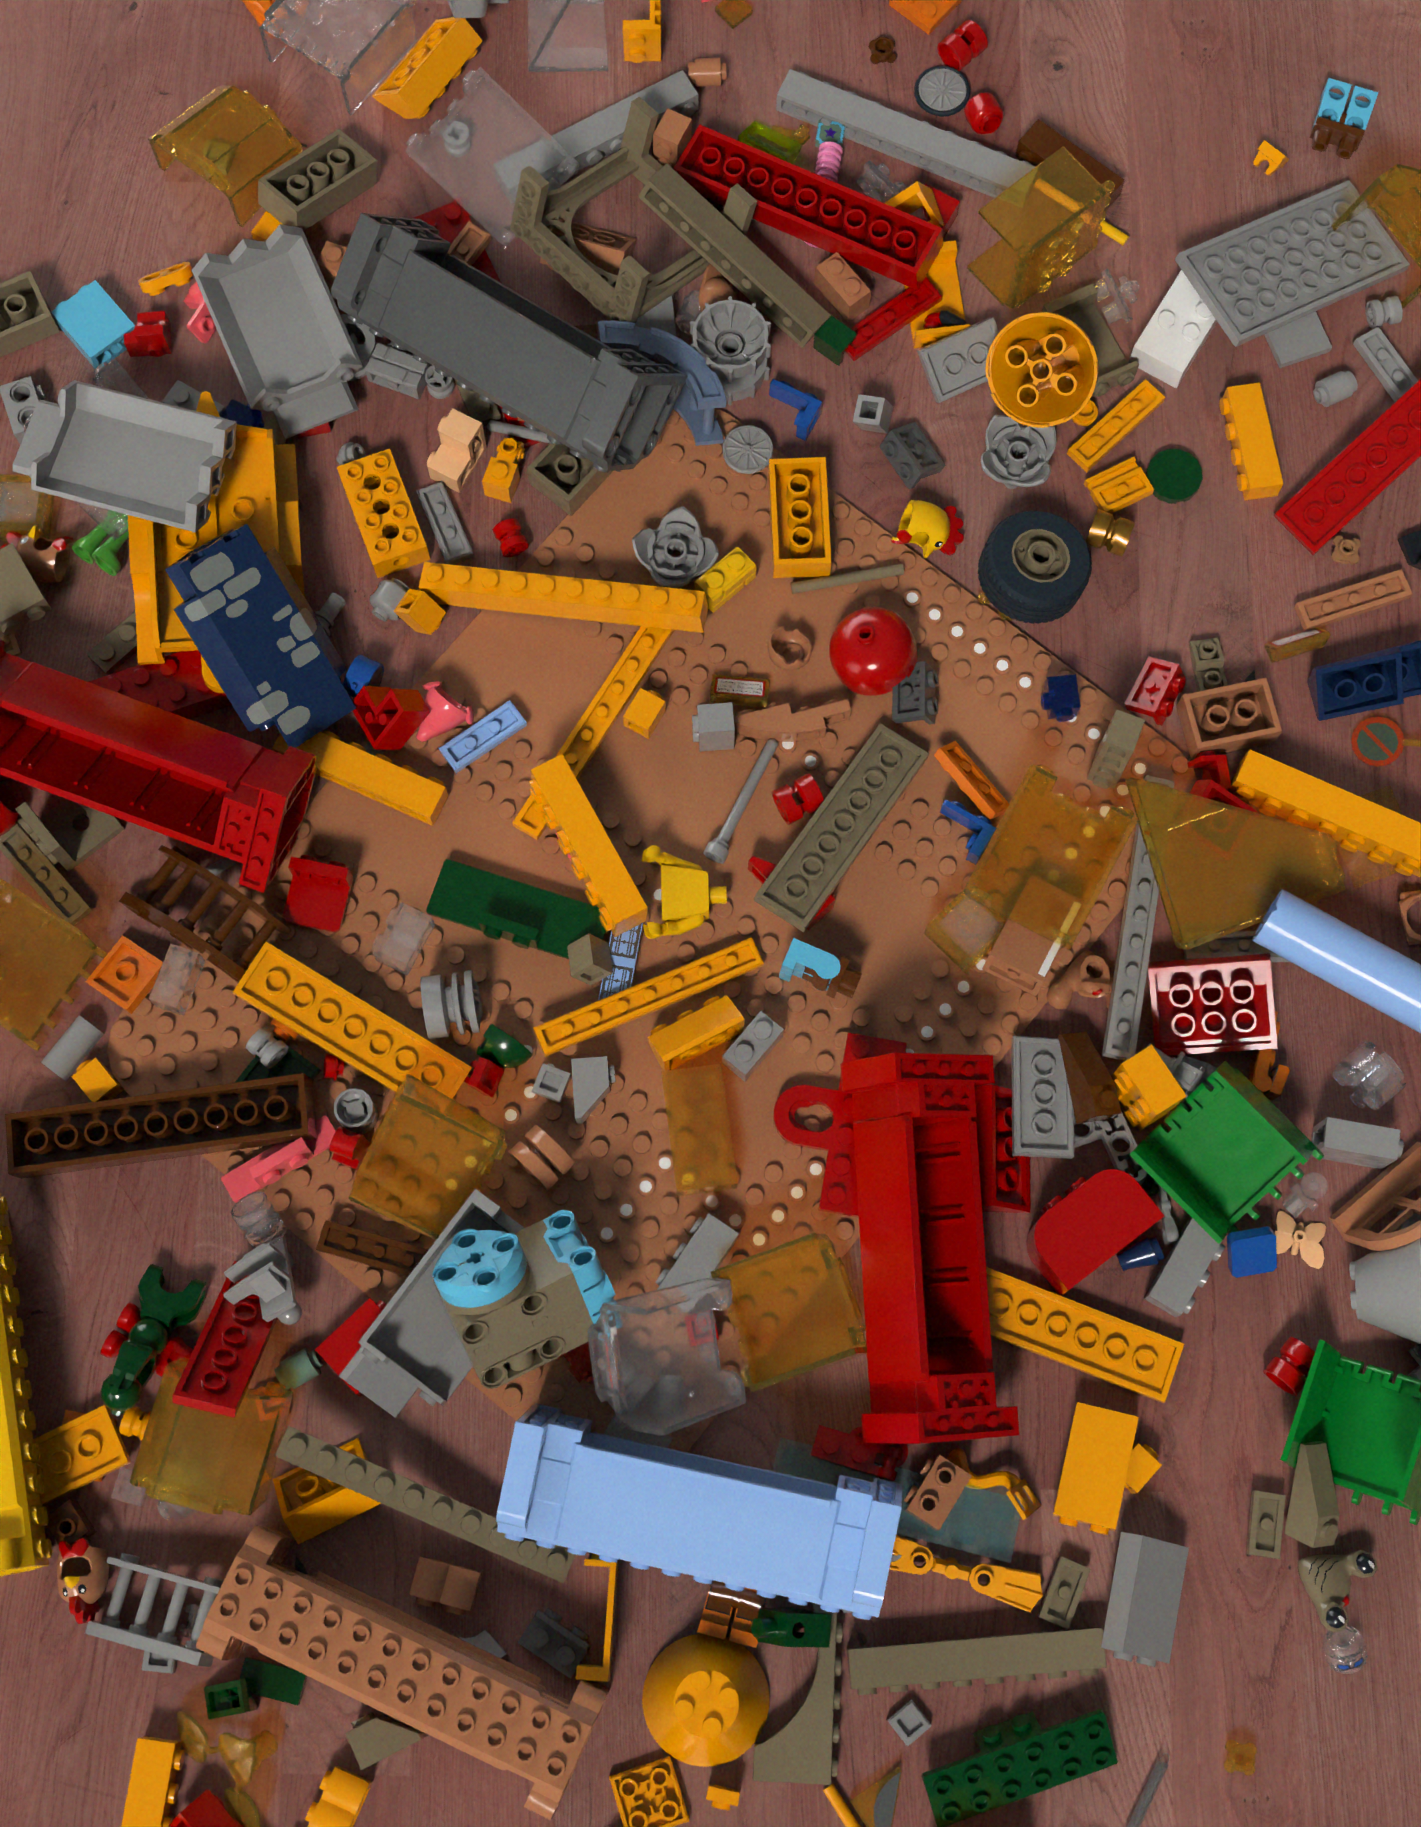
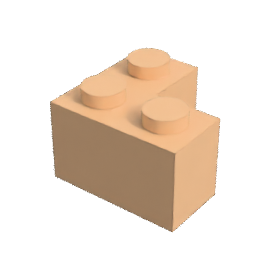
M452 408L448 416H444L438 425L441 445L437 451H433L427 460V467L430 479L436 482L443 481L444 486L460 493L487 446L482 423Z

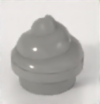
M348 442L343 444L336 460L340 465L366 457V454L360 444Z

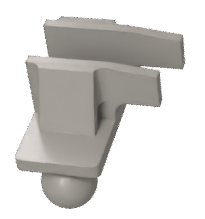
M279 1235L268 1243L261 1244L227 1269L224 1275L233 1283L242 1278L244 1279L225 1292L224 1298L234 1305L247 1296L255 1294L260 1299L262 1318L266 1322L277 1317L282 1323L292 1325L300 1320L302 1308L296 1300L291 1271L294 1262L292 1255L288 1252L286 1238Z

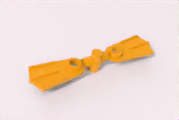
M896 1535L892 1555L902 1556L897 1561L890 1563L889 1570L917 1575L925 1574L931 1570L944 1574L949 1579L957 1578L964 1581L969 1579L972 1588L977 1592L1027 1612H1031L1035 1604L1043 1596L1040 1573L986 1563L977 1564L971 1569V1567L959 1564L953 1557H948L945 1560L936 1557L934 1559L932 1552L926 1546ZM917 1555H922L926 1559L925 1563L921 1566H917L913 1562ZM979 1575H989V1582L986 1584L979 1583Z

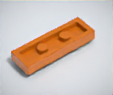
M956 741L940 747L934 754L941 767L958 783L959 788L969 796L979 812L987 819L992 820L1005 813L1011 807Z

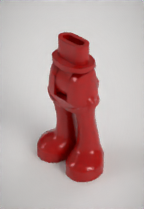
M129 1302L118 1318L117 1328L130 1333L131 1328L141 1320L140 1308ZM113 1330L106 1338L100 1354L107 1358L117 1357L122 1342L127 1341L128 1337L117 1330ZM170 1336L166 1348L160 1355L156 1356L155 1370L156 1374L160 1377L168 1376L180 1380L193 1351L191 1347L184 1343L183 1338Z

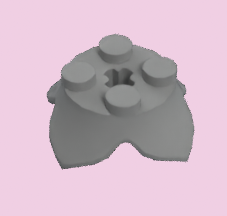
M994 415L986 429V451L980 459L983 471L987 476L1003 483L1009 489H1015L1018 486L1033 487L1045 483L1051 474L1049 459L1054 453L1057 444L1055 426L1045 428L1022 427L1008 416ZM1012 455H1021L1022 459H1016Z
M684 506L667 513L662 518L657 529L646 528L637 533L632 539L637 559L650 571L651 577L656 583L668 588L683 587L692 583L697 576L705 573L712 567L719 555L715 542L711 538L701 535L700 525L696 517ZM674 551H680V556L672 557L671 555H673Z

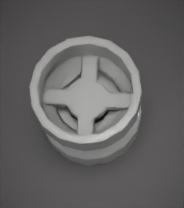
M1397 296L1387 297L1381 302L1378 299L1371 300L1366 304V319L1372 329L1378 326L1381 327L1384 323L1390 325L1397 324L1402 320V305Z
M265 1026L248 1040L245 1048L252 1055H258L260 1062L269 1069L285 1056L289 1047L282 1040H276L274 1033Z

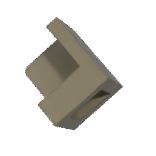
M587 934L568 945L571 977L588 985H593L613 974L609 944L606 941Z

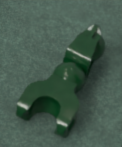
M151 1264L147 1268L138 1285L140 1307L142 1309L140 1313L141 1320L131 1328L128 1340L122 1342L113 1372L103 1381L100 1391L102 1400L106 1406L111 1408L113 1415L120 1416L126 1410L133 1408L139 1401L143 1388L154 1374L157 1362L156 1356L160 1355L166 1348L168 1339L174 1329L186 1325L197 1318L207 1295L206 1282L193 1279L183 1291L168 1293L162 1289L164 1284L163 1267Z

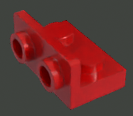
M1148 656L1124 703L1126 709L1152 716L1155 723L1162 726L1166 718L1172 714L1174 702L1186 685V678L1180 665Z

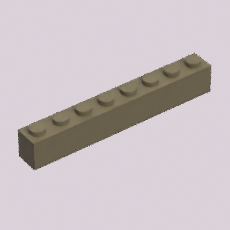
M667 163L647 181L638 197L752 303H755L792 340L803 348L831 315Z
M1100 1627L847 1648L850 1689H857L858 1695L877 1694V1687L888 1686L890 1692L909 1691L908 1685L921 1684V1690L938 1689L940 1688V1682L952 1681L953 1687L971 1686L972 1679L984 1678L985 1684L1004 1683L1003 1677L1016 1676V1681L1036 1680L1035 1674L1047 1673L1048 1679L1066 1678L1067 1671L1079 1670L1080 1676L1099 1675L1098 1668H1107L1105 1649L1101 1648L1103 1631Z

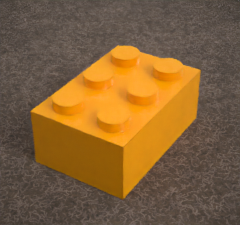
M1153 1045L1121 1063L1111 1075L1116 1085L1118 1099L1126 1109L1124 1112L1126 1119L1133 1127L1137 1126L1140 1131L1170 1113L1187 1096Z

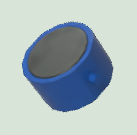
M358 655L350 665L343 682V686L349 696L355 698L363 686L379 687L384 674V665L363 655Z

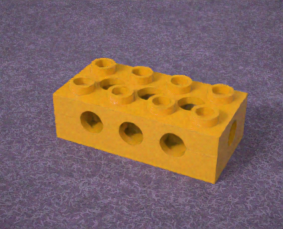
M390 448L337 466L343 488L377 578L431 560Z

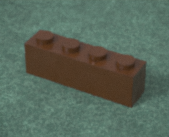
M1040 119L1032 125L1018 142L1015 156L1020 161H1027L1034 167L1039 168L1038 173H1040L1043 179L1051 181L1061 188L1067 196L1075 198L1086 209L1100 217L1121 195L1125 182L1123 178Z

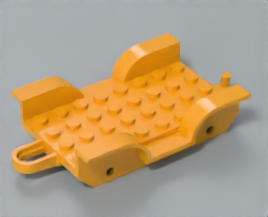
M208 391L202 392L196 411L220 417L211 393ZM237 424L234 453L231 459L225 458L222 466V473H224L225 477L218 495H211L208 503V510L211 511L209 520L198 531L192 532L128 515L130 574L135 600L138 665L164 664V652L198 651V648L174 611V608L184 600L165 569L186 553L231 529L236 530L248 524L264 553L275 547L305 597L300 545L295 444L275 445L273 429H262ZM201 655L202 675L206 686L214 692L224 693Z

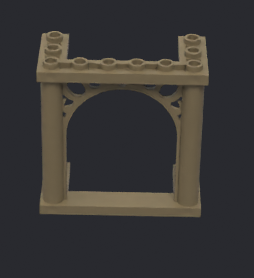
M640 97L631 102L620 150L558 189L548 191L549 182L533 167L529 165L522 169L510 229L518 238H521L532 248L536 255L543 258L556 273L565 278L576 291H579L611 321L634 322L635 326L640 316L705 273L707 266L710 264L694 249L661 272L650 275L645 268L629 255L622 260L619 273L615 275L598 268L587 260L578 250L573 240L571 222L576 212L584 204L631 174L645 185L663 167L649 154L659 114ZM736 184L729 190L722 215L746 236L757 200L739 184ZM560 218H563L565 222L563 223V222L558 221V220H559ZM549 229H558L562 231L564 235L557 237Z

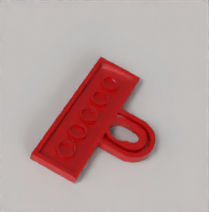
M848 1033L843 1063L895 1052L906 1053L907 1043ZM841 1076L838 1090L810 1085H797L787 1089L780 1095L774 1107L773 1121L777 1132L790 1144L828 1151L818 1211L859 1218L852 1093L842 1092ZM823 1105L831 1111L833 1122L823 1132L810 1131L805 1125L796 1122L794 1118L795 1112L800 1108Z

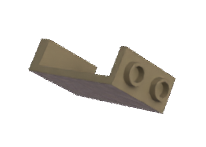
M1092 283L1044 304L1042 312L1062 315L1075 322L1088 335L1098 359V379L1092 396L1100 397L1106 394L1110 388L1117 385L1125 386L1132 382L1139 364L1137 360L1128 363L1094 304L1098 292Z

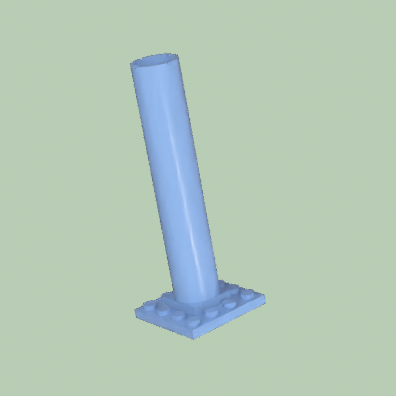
M1282 889L1262 919L1264 923L1259 925L1252 941L1421 1034V964Z

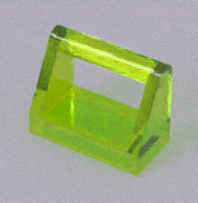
M757 121L750 124L738 135L737 139L742 143L791 164L802 148L801 143ZM758 134L788 149V151L785 153L754 136Z

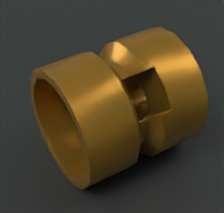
M1098 509L1086 543L1099 549L1106 546L1108 552L1123 557L1135 522L1122 517L1115 520L1113 514Z

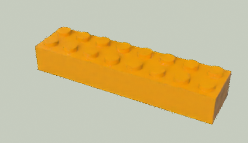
M1251 749L1240 761L1231 781V789L1228 791L1246 804L1250 803L1259 807V811L1267 816L1275 817L1277 815L1282 817L1292 827L1299 829L1305 827L1312 830L1313 835L1320 839L1335 840L1341 843L1340 846L1350 852H1357L1358 850L1368 855L1367 858L1375 863L1384 864L1385 862L1395 866V871L1406 876L1413 874L1421 878L1420 822Z

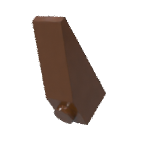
M1087 1032L1058 1035L1076 1124L1102 1121L1121 1114L1115 1082Z

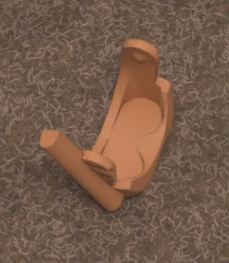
M1421 890L1401 892L1399 894L1398 908L1408 945H1421V936L1411 929L1407 921L1408 910L1414 903L1421 900Z

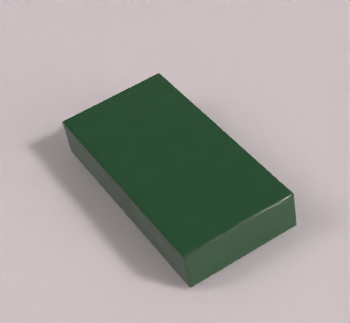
M245 1657L239 1680L246 1679L252 1694L298 1706L300 1705L307 1675L292 1668Z

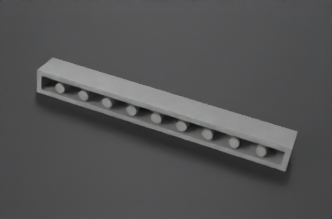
M790 69L777 93L776 110L817 127L819 120L826 126H830L832 121L845 125L844 138L1018 208H1024L1035 184L1039 168L1034 167L1027 161H1019L1009 157L1004 152L994 151L984 147L979 142L969 141L959 137L954 132L944 131L934 127L929 122L919 121L909 117L904 112L894 111L884 107L879 102L869 101L859 97L854 92H847L834 87L829 82L814 79L804 72Z

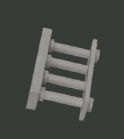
M121 1553L120 1558L108 1557L106 1563L121 1568L106 1617L102 1616L101 1622L88 1621L85 1634L192 1665L211 1667L214 1657L197 1649L196 1643L203 1629L205 1618L224 1580L205 1576L204 1581L140 1564V1557ZM137 1571L148 1574L134 1625L130 1624L129 1629L120 1627L121 1621L118 1619L132 1572ZM162 1578L176 1582L162 1633L158 1632L157 1637L148 1635L149 1629L146 1626L160 1579ZM191 1586L204 1590L190 1641L187 1640L186 1644L182 1645L175 1643L177 1637L174 1634L188 1587Z

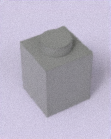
M858 394L853 423L861 430L888 434L894 406L886 398Z

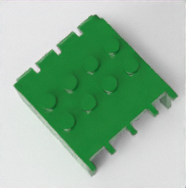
M1226 1061L1207 1077L1208 1082L1214 1087L1213 1090L1202 1082L1185 1099L1193 1108L1192 1110L1185 1104L1180 1103L1164 1119L1171 1130L1169 1131L1160 1123L1129 1154L1218 1244L1223 1241L1228 1231L1230 1233L1240 1231L1234 1224L1246 1212L1255 1220L1261 1216L1254 1205L1268 1192L1277 1200L1283 1195L1275 1185L1290 1171L1298 1179H1301L1305 1174L1297 1166L1300 1162L1304 1165L1309 1160L1311 1154L1319 1161L1324 1157V1154L1236 1067L1233 1069Z
M1319 1339L1280 1460L1296 1469L1300 1443L1323 1441L1327 1445L1333 1482L1335 1485L1354 1491L1351 1503L1359 1505L1364 1494L1384 1501L1382 1514L1389 1516L1393 1505L1411 1510L1409 1523L1417 1525L1421 1517V1380L1399 1373L1395 1384H1393L1394 1371L1368 1364L1365 1374H1362L1364 1362L1341 1356L1342 1354L1330 1344Z

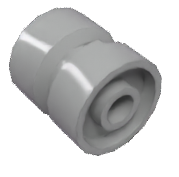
M357 1088L347 1089L341 1092L335 1100L334 1114L344 1128L358 1134H365L376 1125L378 1109L365 1091Z

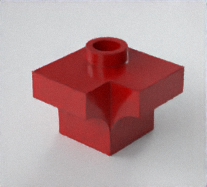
M165 311L137 313V325L134 330L124 334V345L130 357H161L164 354H172L171 324Z

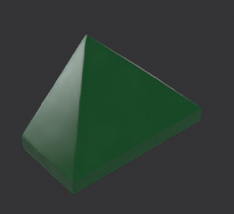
M245 1678L204 1687L208 1720L258 1709Z

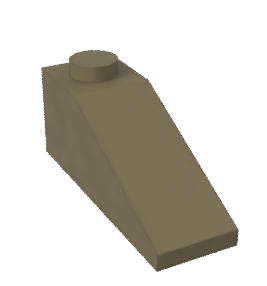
M1323 1441L1300 1443L1284 1534L1312 1548L1334 1545L1338 1534L1337 1527L1340 1514L1327 1445Z

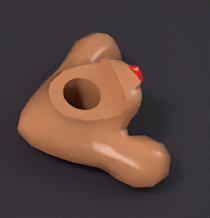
M1088 950L1082 952L1068 967L1064 975L1049 987L1046 997L1049 1004L1055 1009H1065L1071 1003L1073 992H1078L1080 996L1100 998L1105 995L1106 1005L1109 1009L1114 976L1104 959Z

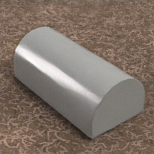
M78 1015L41 1063L67 1081L104 1034Z

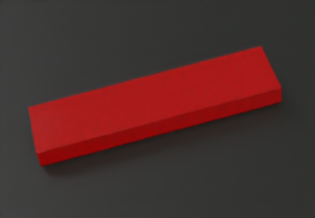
M925 277L918 290L909 287L850 329L856 332V339L845 352L853 361L857 360L941 302L942 295L929 279Z

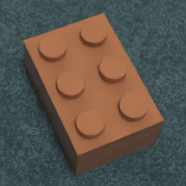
M1267 678L1184 694L1176 706L1191 760L1197 758V754L1204 751H1214V754L1217 755L1274 743L1282 732Z

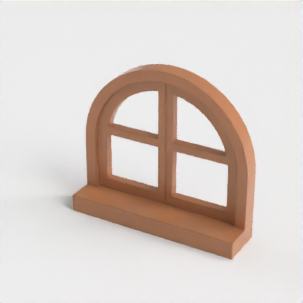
M1416 1142L1401 1157L1329 1217L1345 1241L1370 1250L1383 1251L1407 1245L1421 1238V1220L1409 1227L1395 1231L1414 1213L1421 1215V1197L1416 1201L1405 1198L1421 1184V1143ZM1393 1207L1405 1210L1381 1232L1375 1233L1368 1230Z

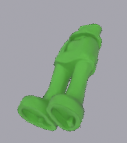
M108 510L109 512L104 520L86 536L78 539L72 545V550L83 561L89 564L96 562L104 572L116 576L121 568L117 552L129 538L128 515ZM118 524L119 527L116 529V531L100 546L104 538Z

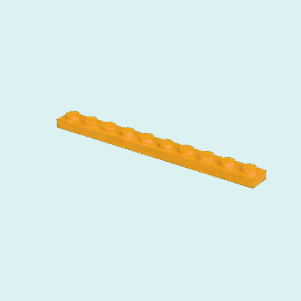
M641 626L556 755L563 754L576 779L579 778L674 630ZM530 795L512 822L515 828L537 841L547 827L543 817L545 813L542 804L536 805Z

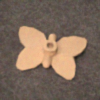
M1279 1211L1276 1215L1277 1231L1274 1232L1276 1235L1277 1254L1285 1253L1292 1246L1291 1255L1296 1256L1299 1249L1301 1258L1310 1267L1321 1268L1324 1262V1251L1319 1242L1325 1235V1224L1310 1223L1304 1227V1223L1299 1222L1296 1225L1290 1215L1284 1211Z

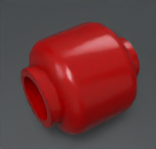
M979 93L973 96L967 102L964 109L966 120L977 134H991L999 128L1003 121V110L996 98L990 93Z

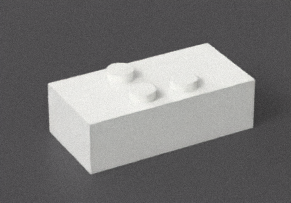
M1182 270L1134 345L1128 363L1137 360L1139 369L1176 389L1217 323V320Z

